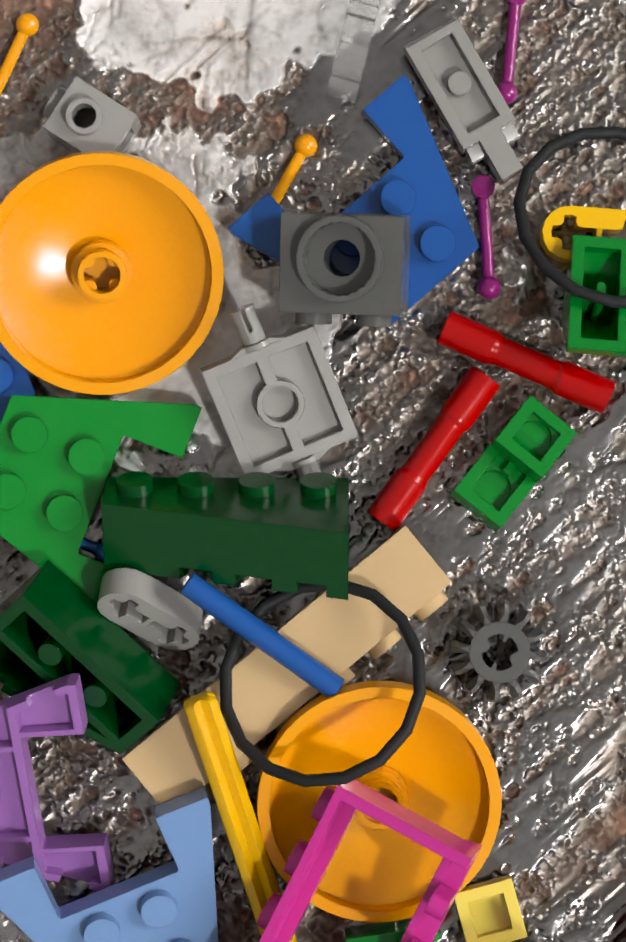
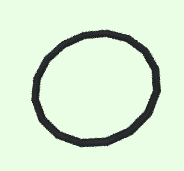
M622 127L579 128L547 142L522 169L513 201L519 240L539 271L572 296L610 308H626V295L613 296L580 286L552 266L530 233L525 203L534 173L554 152L581 140L617 138L626 141V129Z
M348 581V594L370 600L396 622L412 654L414 692L399 730L375 756L343 772L308 775L272 763L246 739L232 707V669L244 640L236 632H233L220 666V710L236 747L265 774L302 787L347 784L383 766L412 734L426 695L424 651L407 616L376 589ZM299 583L297 593L278 591L261 600L250 613L261 619L268 610L301 593L326 591V586Z

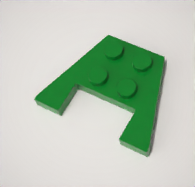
M11 395L0 423V535L37 566L41 567L49 560L97 605L102 577L110 570L104 569V562L81 554L78 551L122 438L127 436L183 458L202 407L194 404Z

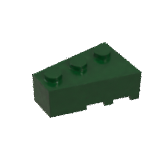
M48 560L0 605V682L3 683L1 691L9 696H14L68 674L80 673L88 724L83 735L121 754L160 721L180 682L120 626L100 614L97 605Z

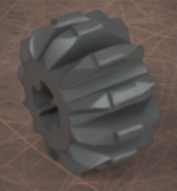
M505 599L497 600L494 619H490L483 603H475L473 605V613L479 621L478 625L473 627L467 620L461 617H457L454 621V625L460 631L468 634L467 640L449 639L446 641L447 650L454 653H466L465 658L454 661L449 665V670L452 675H461L474 669L463 687L469 694L476 692L486 679L485 693L486 699L489 702L496 703L498 701L500 683H505L508 693L513 699H519L522 697V689L516 680L517 677L522 675L535 685L541 681V676L536 671L527 667L529 660L537 662L549 661V652L542 649H532L529 645L545 637L546 631L542 626L532 627L524 632L521 631L530 620L532 614L525 607L518 610L512 620L507 622L509 602ZM497 634L498 639L506 642L509 638L513 647L505 652L507 662L501 666H497V663L492 659H489L486 664L482 657V653L490 649L488 638Z

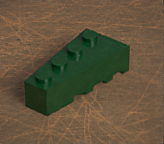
M139 471L126 472L118 477H107L101 502L104 569L130 568L147 575L177 579L184 577L192 569L202 571L205 577L212 579V583L236 586L239 579L246 576L272 579V591L297 593L299 583L326 586V597L348 600L349 478H335L333 475L323 472L308 473L301 478H274L271 474L264 472L246 473L239 478L213 477L204 472H188L179 477H152L148 473Z

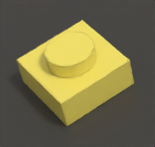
M510 874L465 886L457 894L455 904L466 942H511L528 937Z

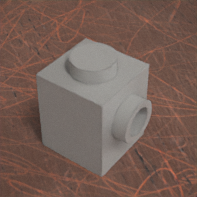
M77 76L68 88L60 85L55 90L43 111V116L48 118L43 126L47 134L74 153L86 151L125 153L142 127L135 113Z

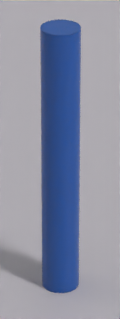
M195 573L190 576L181 589L180 594L326 697L334 696L344 682L342 677Z

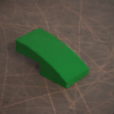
M530 395L449 495L496 532L504 525L533 486L543 478L577 432Z

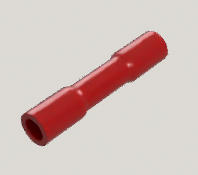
M450 311L437 340V344L483 364H493L548 388L557 396L599 414H602L606 409L616 385L614 380L572 362L557 360L504 337L498 330L454 311Z
M471 366L441 407L440 414L404 465L395 470L366 512L390 530L396 532L425 492L430 478L462 434L473 426L499 390L500 385L479 369Z

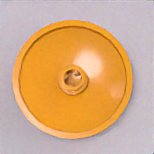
M115 151L78 152L62 156L33 170L21 179L1 201L0 342L14 359L35 376L60 388L92 395L127 393L145 388L169 376L187 362L204 342L216 319L222 299L224 285L222 251L217 233L205 208L195 194L171 172L156 163L127 153Z
M386 680L365 681L342 686L334 696L326 697L322 694L298 710L285 723L271 743L265 757L274 764L306 775L343 772L375 756L399 730L414 692L413 685ZM426 690V695L412 734L383 766L355 780L462 839L482 845L459 890L460 892L482 868L496 840L502 811L500 779L489 748L471 720L448 700L432 691ZM261 770L257 787L258 823L266 852L277 872L288 884L292 876L284 872V867L298 841L301 838L307 842L310 841L319 823L311 818V814L326 786L302 787L267 775ZM357 810L310 903L325 912L355 921L392 922L412 918L443 857Z

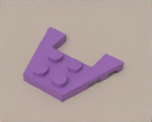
M80 673L68 674L0 701V869L3 863L12 865L34 856L45 880L59 883L61 876L90 882L89 890L100 891L112 886L115 881L108 834L45 835L27 739L30 737L80 735L85 733L88 718Z

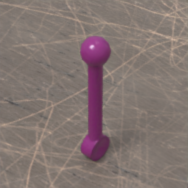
M505 0L509 5L502 78L501 83L497 87L507 104L513 103L518 95L517 88L513 84L521 6L527 0Z
M479 175L474 178L470 188L471 194L474 198L478 199L483 278L479 281L477 289L481 297L494 299L501 292V284L494 277L489 200L495 190V183L488 175Z

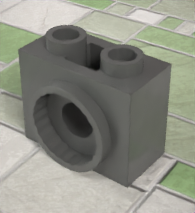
M300 211L281 213L278 312H294L295 323L332 324V314L356 315L355 325L391 327L392 316L401 317L408 313L411 215ZM340 240L350 241L359 251V266L352 274L340 272L332 263V249Z

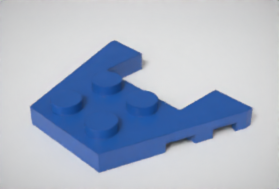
M403 74L364 108L362 112L402 160L342 213L411 215L409 310L479 248V245L409 79ZM267 193L228 227V231L234 238L250 245L280 264L281 213L285 211ZM340 240L333 247L331 258L335 268L346 274L355 272L360 262V255L356 246L350 241ZM392 316V324L400 317Z

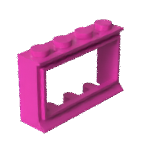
M357 780L337 785L336 788L328 785L320 795L311 814V818L319 823L310 841L307 842L301 838L286 862L284 872L292 877L283 895L281 896L274 892L258 918L256 925L265 929L259 942H291L357 810L443 857L400 942L434 941L482 845L462 839Z

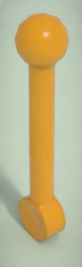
M23 13L16 20L18 32L0 68V96L28 36H32L38 31L39 21L31 13Z
M302 134L295 140L294 149L296 152L271 194L278 204L283 199L305 158L314 155L317 150V141L312 135Z

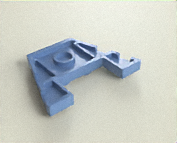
M205 786L153 807L155 819L174 861L66 905L58 906L35 857L31 856L0 869V910L33 942H219L211 806Z

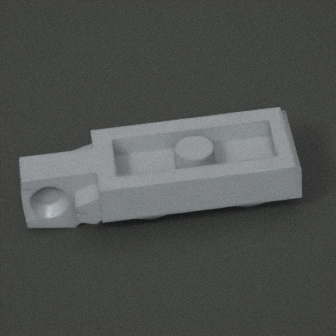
M455 17L404 46L403 52L462 154L466 153L472 165L484 159L499 186L520 175L523 167L510 146L512 142L520 137L514 126L516 118L459 20Z

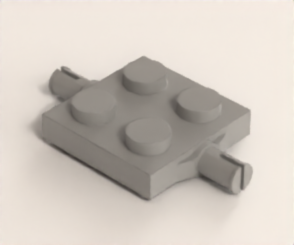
M254 303L242 306L251 326L250 329L247 328L239 308L231 311L229 314L233 319L243 346H240L231 356L200 369L243 473L264 472L269 474L274 471L295 470L297 477L301 478L308 473L321 472L316 460L320 459L330 448L354 439L359 435L315 326L307 324L283 335L266 336L255 311Z

